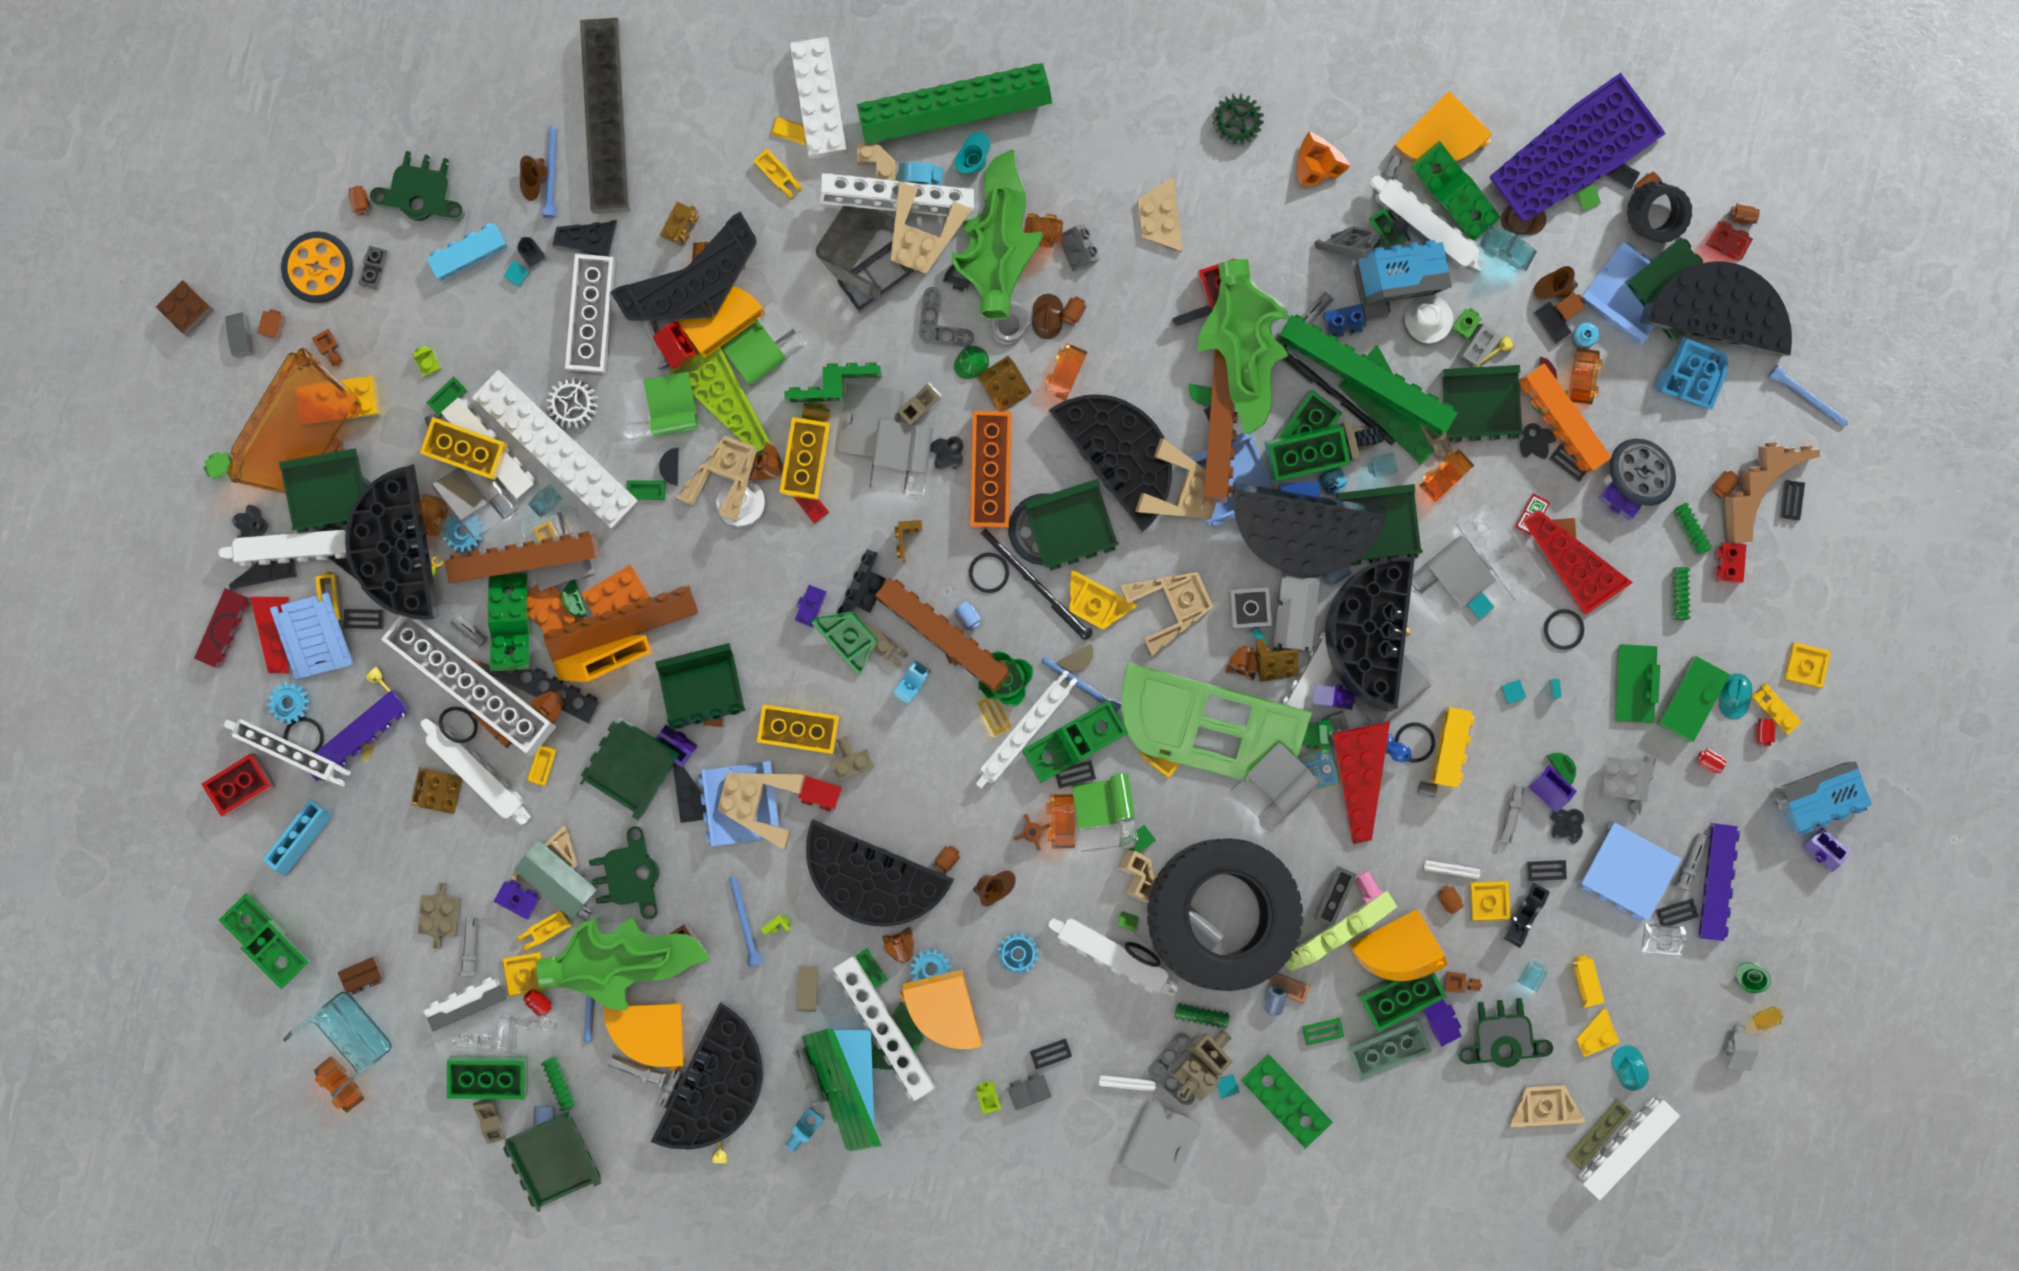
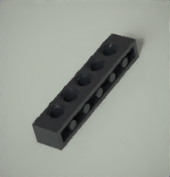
M489 664L486 670L490 675L534 697L549 691L558 692L560 689L565 690L566 697L562 700L564 705L561 710L588 724L592 723L601 703L597 702L598 697L590 693L585 696L580 693V688L574 685L567 687L563 685V680H559L556 676H553L552 679L545 676L547 672L538 667L535 670L531 668L514 670L512 674H507L506 671H491ZM526 672L532 675V679L528 683H525L522 678ZM542 681L549 683L547 691H541L540 683ZM576 698L583 700V706L579 709L574 706Z

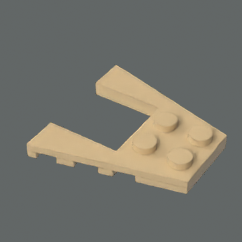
M899 181L890 260L927 274L968 216L971 208L953 201L940 236L932 235L905 224L918 188Z
M724 436L709 454L711 457L708 461L700 465L698 468L699 472L693 479L687 481L685 484L686 488L681 494H677L675 498L694 505L710 472L728 478L735 482L718 514L736 522L757 449L752 445Z
M1160 439L1154 457L1187 470L1176 504L1173 505L1141 493L1135 511L1211 519L1217 502H1205L1204 500L1206 470L1168 441Z
M1198 572L1120 585L1127 603L1163 588L1178 623L1143 638L1151 656L1213 608Z
M727 773L717 810L785 850L791 831L755 820L764 785L767 784L800 794L805 774Z

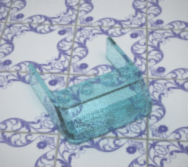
M346 992L338 993L283 1038V1041L286 1042L308 1024L314 1023L354 1068L356 1074L332 1093L331 1096L333 1098L374 1066L392 1047L388 1037L357 1001Z

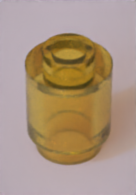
M809 402V404L804 403L802 418L820 422L829 421L830 409H827V405Z
M1775 1006L1759 1011L1753 1016L1758 1030H1767L1782 1023L1781 1019H1783L1781 1010L1779 1008L1776 1009Z

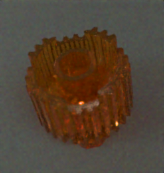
M1034 213L1027 214L1024 233L1041 231L1043 238L1039 247L1052 248L1053 244L1061 246L1063 222L1061 219H1057V216L1052 214H1046L1045 217H1039L1038 214Z
M424 493L422 495L423 500L420 499L426 534L440 536L442 519L446 520L448 506L441 498Z

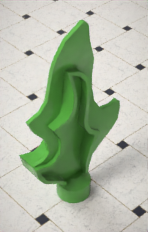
M1014 150L995 157L986 169L984 180L985 205L983 211L976 218L963 221V229L970 237L969 247L964 252H952V263L957 271L973 283L981 295L980 316L988 319H1006L1010 317V298L1015 285L1043 238L1041 231L1024 233L1022 228L1027 198L1024 185L1016 168V153Z
M1236 259L1218 264L1221 280L1219 296L1210 316L1199 333L1198 350L1205 352L1209 349H1219L1225 357L1230 397L1241 418L1244 433L1250 435L1265 424L1271 412L1272 368L1277 361L1289 356L1285 348L1273 338L1271 325L1276 320H1290L1287 309L1279 300L1260 290L1251 280L1249 260Z
M599 917L582 923L574 931L568 945L559 956L538 959L536 972L538 983L542 989L557 987L574 989L590 996L609 1009L627 1010L629 1005L626 1001V988L634 982L664 980L674 977L692 965L708 961L710 956L698 940L687 934L675 933L659 936L644 934L639 930L634 917L624 921L615 932L603 934L598 930Z

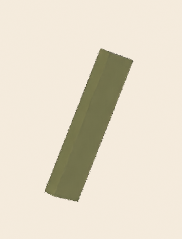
M1616 1098L1566 1157L1582 1170L1632 1111Z

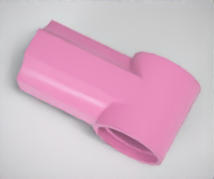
M1369 871L1355 878L1365 904L1375 896L1383 893L1377 887Z

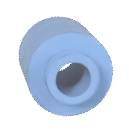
M967 601L954 610L956 612L955 616L965 630L970 629L972 631L980 625L979 621L981 618Z

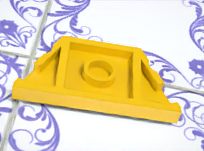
M1074 570L1071 571L1070 612L1104 630L1136 608L1137 604L1133 602L1127 603L1126 599Z

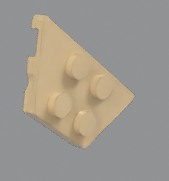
M1173 177L1138 199L1140 225L1143 239L1182 251Z
M564 825L544 845L575 869L578 866V862L567 827ZM517 872L510 877L513 880L532 886Z
M1565 1085L1525 1087L1510 1122V1127L1585 1123V1119Z

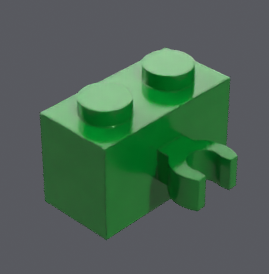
M1385 208L1369 218L1380 236V239L1373 248L1378 247L1382 239L1389 249L1392 246L1403 245L1408 241L1403 233L1399 234L1391 223L1394 220Z

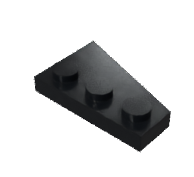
M617 220L605 223L594 222L587 225L577 224L556 227L552 245L555 248L610 257Z

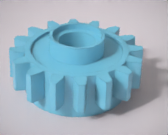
M472 514L461 521L455 515L454 518L448 516L449 523L444 522L443 525L446 526V529L442 530V533L447 535L443 540H449L447 546L451 547L454 545L453 550L457 552L460 548L462 553H465L466 549L473 551V546L479 547L477 542L479 540L483 541L481 534L485 533V531L480 528L484 524L477 522L479 520L478 516L472 518ZM467 527V535L461 537L459 535L460 528Z
M285 682V687L278 684V690H271L274 695L267 697L271 699V702L267 703V706L272 707L269 713H275L273 718L275 720L281 718L280 723H285L286 719L288 724H292L293 719L296 722H300L299 717H306L305 710H310L307 707V703L311 701L306 699L309 694L302 692L303 686L297 688V683H293L291 687L289 682ZM287 698H291L293 701V705L290 708L285 706Z
M1014 932L1013 938L1007 935L1008 941L1001 940L1004 946L998 947L1002 954L997 955V958L1003 959L1000 965L1006 964L1005 970L1012 969V974L1019 970L1021 975L1024 969L1029 972L1030 965L1036 966L1033 960L1039 959V957L1035 956L1039 949H1034L1037 943L1030 942L1031 936L1027 939L1024 938L1023 932L1020 937H1018L1016 932ZM1016 948H1021L1024 951V955L1020 959H1016L1012 954Z
M927 948L926 954L920 951L919 958L914 956L916 963L910 964L911 967H914L910 974H915L912 980L916 981L949 973L948 969L952 968V965H947L946 962L949 961V958H943L944 952L937 954V949H935L933 953H930L929 948ZM929 964H933L937 969L933 975H929L925 970Z

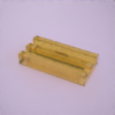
M984 698L978 701L977 704L993 734L996 736L1011 728L997 699L992 700L1007 725L1005 727L1002 726L989 702L990 699ZM983 703H986V705L988 706L992 716L994 717L999 727V730L996 731L994 725L992 724L988 714L986 713L982 705Z

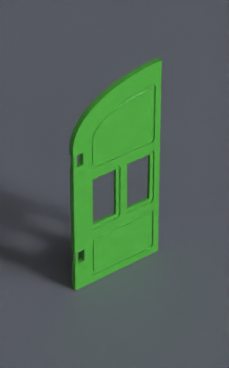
M1128 662L1124 674L1122 688L1124 724L1133 744L1147 755L1253 783L1255 782L1247 776V773L1278 742L1298 758L1312 714L1311 711ZM1208 695L1252 706L1246 727L1204 716L1203 712ZM1202 727L1242 738L1236 758L1193 747L1198 728ZM1160 749H1163L1166 751H1170L1171 753L1170 755L1159 753Z

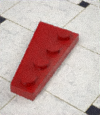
M250 597L268 673L289 674V661L270 608L277 606L279 612H282L281 605L290 603V597Z

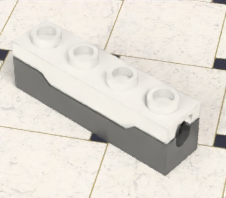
M489 977L480 981L481 986L474 988L471 985L462 989L463 994L457 996L456 993L446 996L445 1002L439 1004L438 1001L428 1004V1009L424 1010V1013L427 1016L432 1031H437L506 1000L498 979L492 980Z

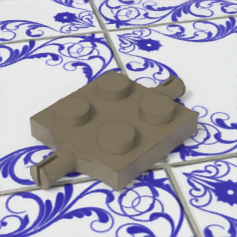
M438 883V893L435 895H421L418 934H428L434 937L432 947L434 949H441L442 937H457L461 898H452L445 895L446 883Z

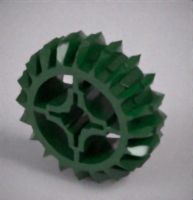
M1235 93L1232 94V100L1225 96L1226 103L1220 100V107H1215L1214 109L1219 114H1213L1212 118L1217 120L1212 124L1213 126H1219L1215 129L1216 133L1222 131L1220 139L1227 136L1226 143H1229L1230 139H1234L1233 145L1237 144V140H1240V144L1244 145V138L1250 143L1252 141L1250 135L1256 138L1258 135L1255 131L1261 132L1262 130L1258 125H1263L1264 121L1258 118H1262L1264 114L1261 112L1257 113L1261 106L1254 107L1257 101L1253 100L1250 103L1249 95L1246 97V100L1243 99L1242 93H1240L1239 99H1236ZM1234 105H1241L1249 110L1239 111ZM1229 108L1231 118L1226 123H1223V113ZM1253 115V126L1250 130H1247L1245 120ZM1235 116H1237L1238 118L1243 117L1241 123H1239V121H1233L1235 119ZM1232 127H1236L1242 133H1233L1229 131L1227 128L1230 129Z

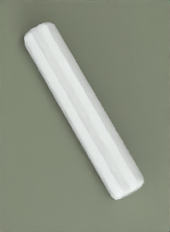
M1425 861L1423 865L1424 871L1479 879L1480 869L1433 861Z
M1104 1075L1099 1077V1085L1105 1087L1152 1092L1156 1088V1082L1151 1080Z

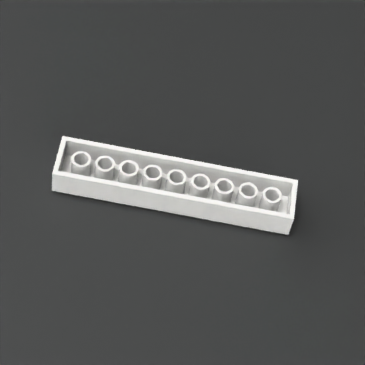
M497 370L472 396L478 404L611 529L614 530L640 503L500 370Z
M400 615L381 640L526 754L533 757L556 726L423 621Z

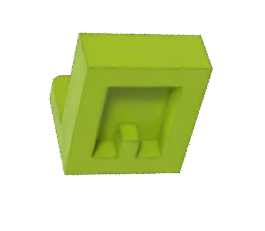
M424 345L415 349V353L412 356L416 360L423 377L441 370L431 347Z
M779 914L764 925L761 930L765 935L768 932L772 935L780 929L778 925L781 923L785 930L789 932L792 923L785 915L782 917Z
M993 1081L983 1082L975 1086L983 1115L1002 1110Z

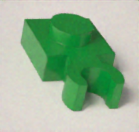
M1322 718L1319 724L1322 754H1330V750H1332L1330 738L1333 736L1334 726L1330 725V718Z

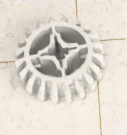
M565 378V385L558 381L557 383L560 386L558 389L554 385L552 386L555 393L548 392L552 399H546V403L552 404V406L546 407V410H553L549 417L557 416L554 422L557 424L561 421L560 427L564 428L567 423L568 429H572V424H574L576 429H579V422L586 426L585 419L590 422L592 421L589 414L596 415V412L591 409L598 408L596 403H592V401H596L598 398L597 396L591 397L595 391L594 389L587 391L590 385L587 383L583 386L584 381L582 379L576 384V378H572L571 383L568 378ZM575 388L570 396L560 395L567 389ZM580 391H583L587 398V407L579 402ZM574 399L578 406L570 408L566 401ZM557 400L565 405L563 417L558 412ZM576 410L584 412L577 418L569 419Z

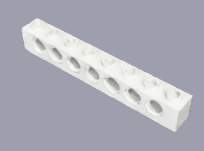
M822 173L819 187V203L896 211L899 181ZM904 182L918 188L909 213L947 217L954 201L971 208L970 213L965 218L971 219L974 209V189Z
M852 956L833 968L835 971L833 973L834 978L838 983L842 982L845 987L843 990L848 1000H853L855 1012L858 1016L862 1015L865 1020L863 1024L866 1030H871L875 1036V1039H873L878 1049L882 1048L886 1055L883 1057L889 1066L893 1065L896 1070L894 1075L899 1083L901 1081L906 1087L904 1091L908 1098H913L915 1101L935 1089L936 1087L856 957ZM850 974H854L857 977L855 985H850L847 981ZM859 991L867 993L866 1001L862 1002L858 999ZM870 1007L876 1008L878 1012L876 1018L869 1017L868 1009ZM879 1024L887 1026L888 1031L886 1034L883 1035L878 1032ZM894 1040L897 1042L898 1048L896 1051H891L888 1048L889 1041ZM900 1057H905L908 1060L907 1067L899 1066L898 1059ZM913 1073L918 1076L916 1084L909 1082V1074Z

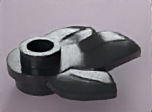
M1390 209L1388 213L1394 219L1391 222L1399 234L1404 233L1408 242H1411L1406 229L1409 227L1403 217L1398 218Z
M1530 423L1523 430L1524 438L1520 441V452L1524 458L1533 452L1537 457L1546 459L1549 453L1548 444L1555 442L1557 439L1550 429L1541 428L1536 423ZM1531 429L1535 430V436L1529 434Z
M953 436L947 440L939 438L931 443L930 451L937 454L935 458L936 469H944L950 465L956 470L962 464L963 456L961 452L964 444L959 437ZM953 444H957L956 449L951 448Z
M247 505L246 513H238L232 518L233 525L240 530L237 538L260 536L268 529L266 520L261 517L260 510L254 505Z
M1560 809L1557 813L1553 811L1550 814V818L1556 822L1552 829L1553 838L1561 839L1568 837L1572 844L1580 840L1583 834L1581 825L1584 822L1582 811L1579 809H1570L1569 811ZM1577 816L1578 820L1574 822L1571 820V817Z

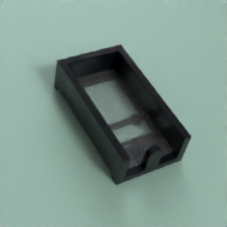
M892 241L837 280L839 286L859 313H862L880 298L916 274L914 269L890 260Z

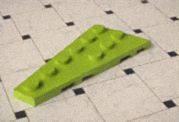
M721 347L706 358L698 354L685 365L668 370L671 374L689 371L693 395L743 443L754 446L757 449L756 454L763 451L767 442L771 444Z

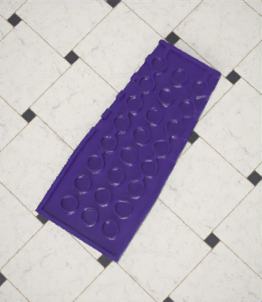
M1620 72L1572 106L1553 124L1548 126L1541 134L1492 173L1489 178L1522 222H1526L1617 169L1666 133Z

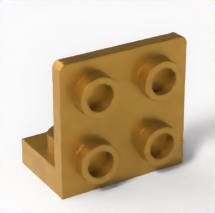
M677 201L660 236L679 246L683 242L686 243L690 236L688 231L691 225L695 226L699 218L695 206L691 205L688 207Z
M1006 356L976 376L999 412H1003L1032 393L1016 364L1009 356Z
M921 520L899 521L898 526H895V537L900 541V545L896 546L897 557L901 558L902 562H906L904 531H907V534H919V530H923Z
M1264 638L1256 639V656L1259 663L1257 673L1260 682L1298 676V649L1270 653V648L1265 645Z
M419 767L411 805L454 814L462 778L457 775Z

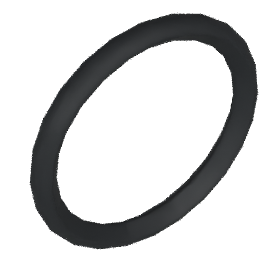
M991 552L983 553L972 561L969 568V578L976 589L985 593H993L1002 589L1007 583L1009 567L1000 555ZM983 557H995L1004 565L1005 578L996 588H982L974 580V565Z
M1561 609L1553 612L1547 618L1544 625L1547 641L1558 649L1567 650L1576 647L1584 636V623L1581 617L1571 610ZM1561 613H1568L1574 616L1581 628L1579 638L1573 644L1561 646L1553 642L1548 633L1551 619Z
M449 707L439 717L440 731L452 742L467 743L477 734V720L465 708ZM454 710L466 713L474 724L472 735L466 739L451 737L444 730V716Z
M300 717V721L310 722L319 730L320 741L315 750L312 751L315 753L323 745V730L315 720L308 717ZM293 720L292 724H288L284 731L283 737L287 741L290 728L297 723L295 720Z
M1411 722L1398 730L1395 742H1399L1401 733L1408 727L1418 726L1425 729L1431 738L1429 752L1421 758H1410L1408 762L1418 763L1428 759L1433 753L1435 737L1431 729L1426 725Z
M1134 942L1125 943L1124 948L1126 952L1137 961L1151 967L1160 966L1161 961L1159 957L1148 948ZM1128 946H1132L1146 952L1151 957H1153L1157 963H1153L1139 957L1133 951H1131Z

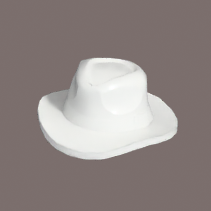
M1435 295L1423 296L1413 301L1407 308L1404 318L1409 334L1415 340L1426 344L1437 343L1443 340L1451 332L1454 320L1449 305L1442 298Z
M732 480L726 483L719 490L716 499L718 512L735 481ZM748 480L737 521L722 517L728 524L737 527L747 526L761 517L764 511L765 499L761 488L756 482Z

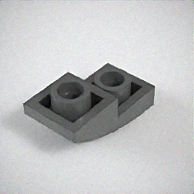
M373 246L368 247L363 262L364 267L358 282L360 286L378 290L387 258V250Z
M241 312L225 316L227 337L232 356L250 353L251 342L250 335L247 333L246 315Z

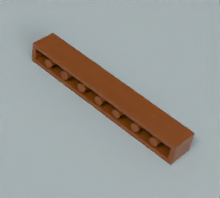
M1215 349L1204 500L1205 502L1228 503V497H1232V486L1229 485V479H1233L1234 467L1230 466L1231 460H1235V449L1232 448V442H1236L1237 432L1233 430V425L1237 423L1238 412H1234L1235 405L1230 397L1226 360L1219 349Z
M589 531L578 533L576 537H571V534L559 536L560 539L553 540L552 537L541 539V543H534V540L523 542V546L516 547V544L505 545V549L498 550V547L487 548V552L480 553L479 550L470 551L466 556H461V553L452 554L449 559L444 561L448 582L454 583L594 559L600 556L596 533L590 534Z
M889 578L875 595L876 599L996 693L1010 676L1009 667L1002 661H995L993 654L988 650H981L978 647L979 644L973 638L967 639L959 627L954 626L953 628L948 624L949 620L942 614L938 616L934 613V608L931 605L921 603L919 596L914 592H907L904 589L905 586L899 580L893 581Z
M682 586L668 593H660L650 599H642L632 605H624L614 611H606L596 617H588L578 623L567 624L560 629L549 630L543 634L551 661L554 662L698 614V609L690 586Z

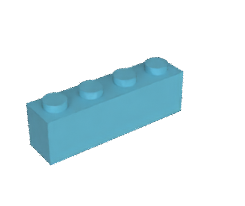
M489 223L481 227V231L465 235L464 240L460 242L453 241L447 245L448 248L442 251L438 249L430 253V257L427 260L436 278L442 281L508 246L498 226Z
M310 799L263 858V861L276 872L286 876L332 818L333 814L318 802Z

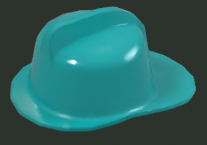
M975 132L968 136L955 158V167L959 172L973 175L985 167L986 155L990 148L988 135L984 132Z
M1735 673L1730 675L1721 691L1719 708L1721 713L1727 718L1739 719L1749 709L1752 684L1745 675Z
M1621 1046L1615 1051L1612 1059L1619 1081L1627 1090H1640L1645 1087L1649 1079V1071L1643 1056L1633 1046Z

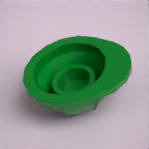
M978 346L964 348L954 362L956 374L963 379L977 378L978 374L989 367L987 352Z
M1742 963L1736 970L1738 983L1747 992L1761 993L1766 991L1771 984V976L1767 969L1756 963Z

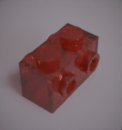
M1718 221L1714 225L1705 245L1739 262L1743 259L1753 238L1749 237L1750 234L1746 231L1733 229L1732 225L1726 221Z

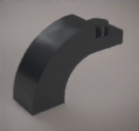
M1534 882L1531 884L1515 909L1506 927L1507 931L1503 939L1519 948L1522 947L1531 925L1545 905L1550 891Z

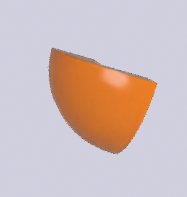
M1308 132L1302 142L1297 158V176L1300 184L1308 186L1320 185L1322 180L1327 178L1334 180L1342 175L1351 166L1348 160L1328 141L1312 132Z

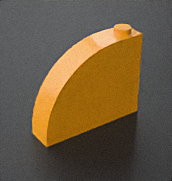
M1448 91L1393 148L1403 157L1414 162L1440 141L1458 163L1471 156L1480 146L1484 149L1491 142L1489 138L1492 133ZM1435 164L1433 167H1440V164Z
M733 286L717 316L706 301L704 303L713 318L679 319L676 322L678 321L702 357L706 358L766 313L754 297L744 290Z
M633 635L553 662L559 680L588 682L652 652L646 635Z
M1418 909L1349 944L1354 957L1363 968L1373 975L1387 980H1415L1435 971H1440L1448 965L1443 951Z
M963 969L903 984V990L900 991L901 1000L906 1002L913 1022L924 1035L938 1044L951 1048L972 1049L982 1047V1037Z
M683 1003L629 1005L627 1010H614L604 1007V1019L608 1032L617 1047L628 1057L649 1066L669 1067V1070H679L680 1066L685 1065Z

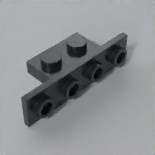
M867 549L862 555L859 568L853 575L851 586L847 589L845 599L838 608L837 614L853 611L855 606L871 613L876 601L875 595L882 588L886 579L871 571L878 555L877 552Z

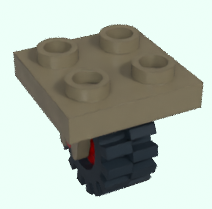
M1351 420L1340 424L1344 428L1350 463L1360 458V451L1369 450L1372 448L1371 445L1383 442L1380 426L1368 429L1367 426L1353 428Z

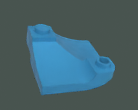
M1683 337L1671 362L1664 371L1661 370L1655 388L1712 410L1727 374V355L1722 351Z

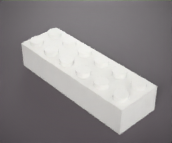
M828 37L792 42L790 45L809 158L815 159L846 154L847 147Z
M575 254L565 363L567 371L606 374L613 299L610 291L614 287L616 264L614 257Z
M1657 1096L1650 1098L1645 1104L1646 1108L1642 1112L1638 1111L1632 1117L1631 1124L1628 1127L1626 1125L1622 1127L1618 1132L1619 1136L1606 1144V1150L1602 1154L1598 1153L1592 1159L1593 1163L1589 1168L1585 1167L1578 1174L1579 1178L1577 1181L1594 1197L1601 1200L1680 1117L1663 1099Z

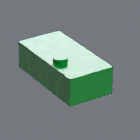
M1308 390L1273 439L1334 426L1343 412L1315 391Z
M1340 425L1264 441L1271 479L1276 482L1350 465L1344 428Z
M1693 656L1656 724L1688 742H1694L1730 674L1698 656Z
M1434 972L1425 977L1409 981L1386 979L1357 994L1377 1032L1447 997Z
M450 1056L447 1060V1099L524 1100L527 1096V1057Z

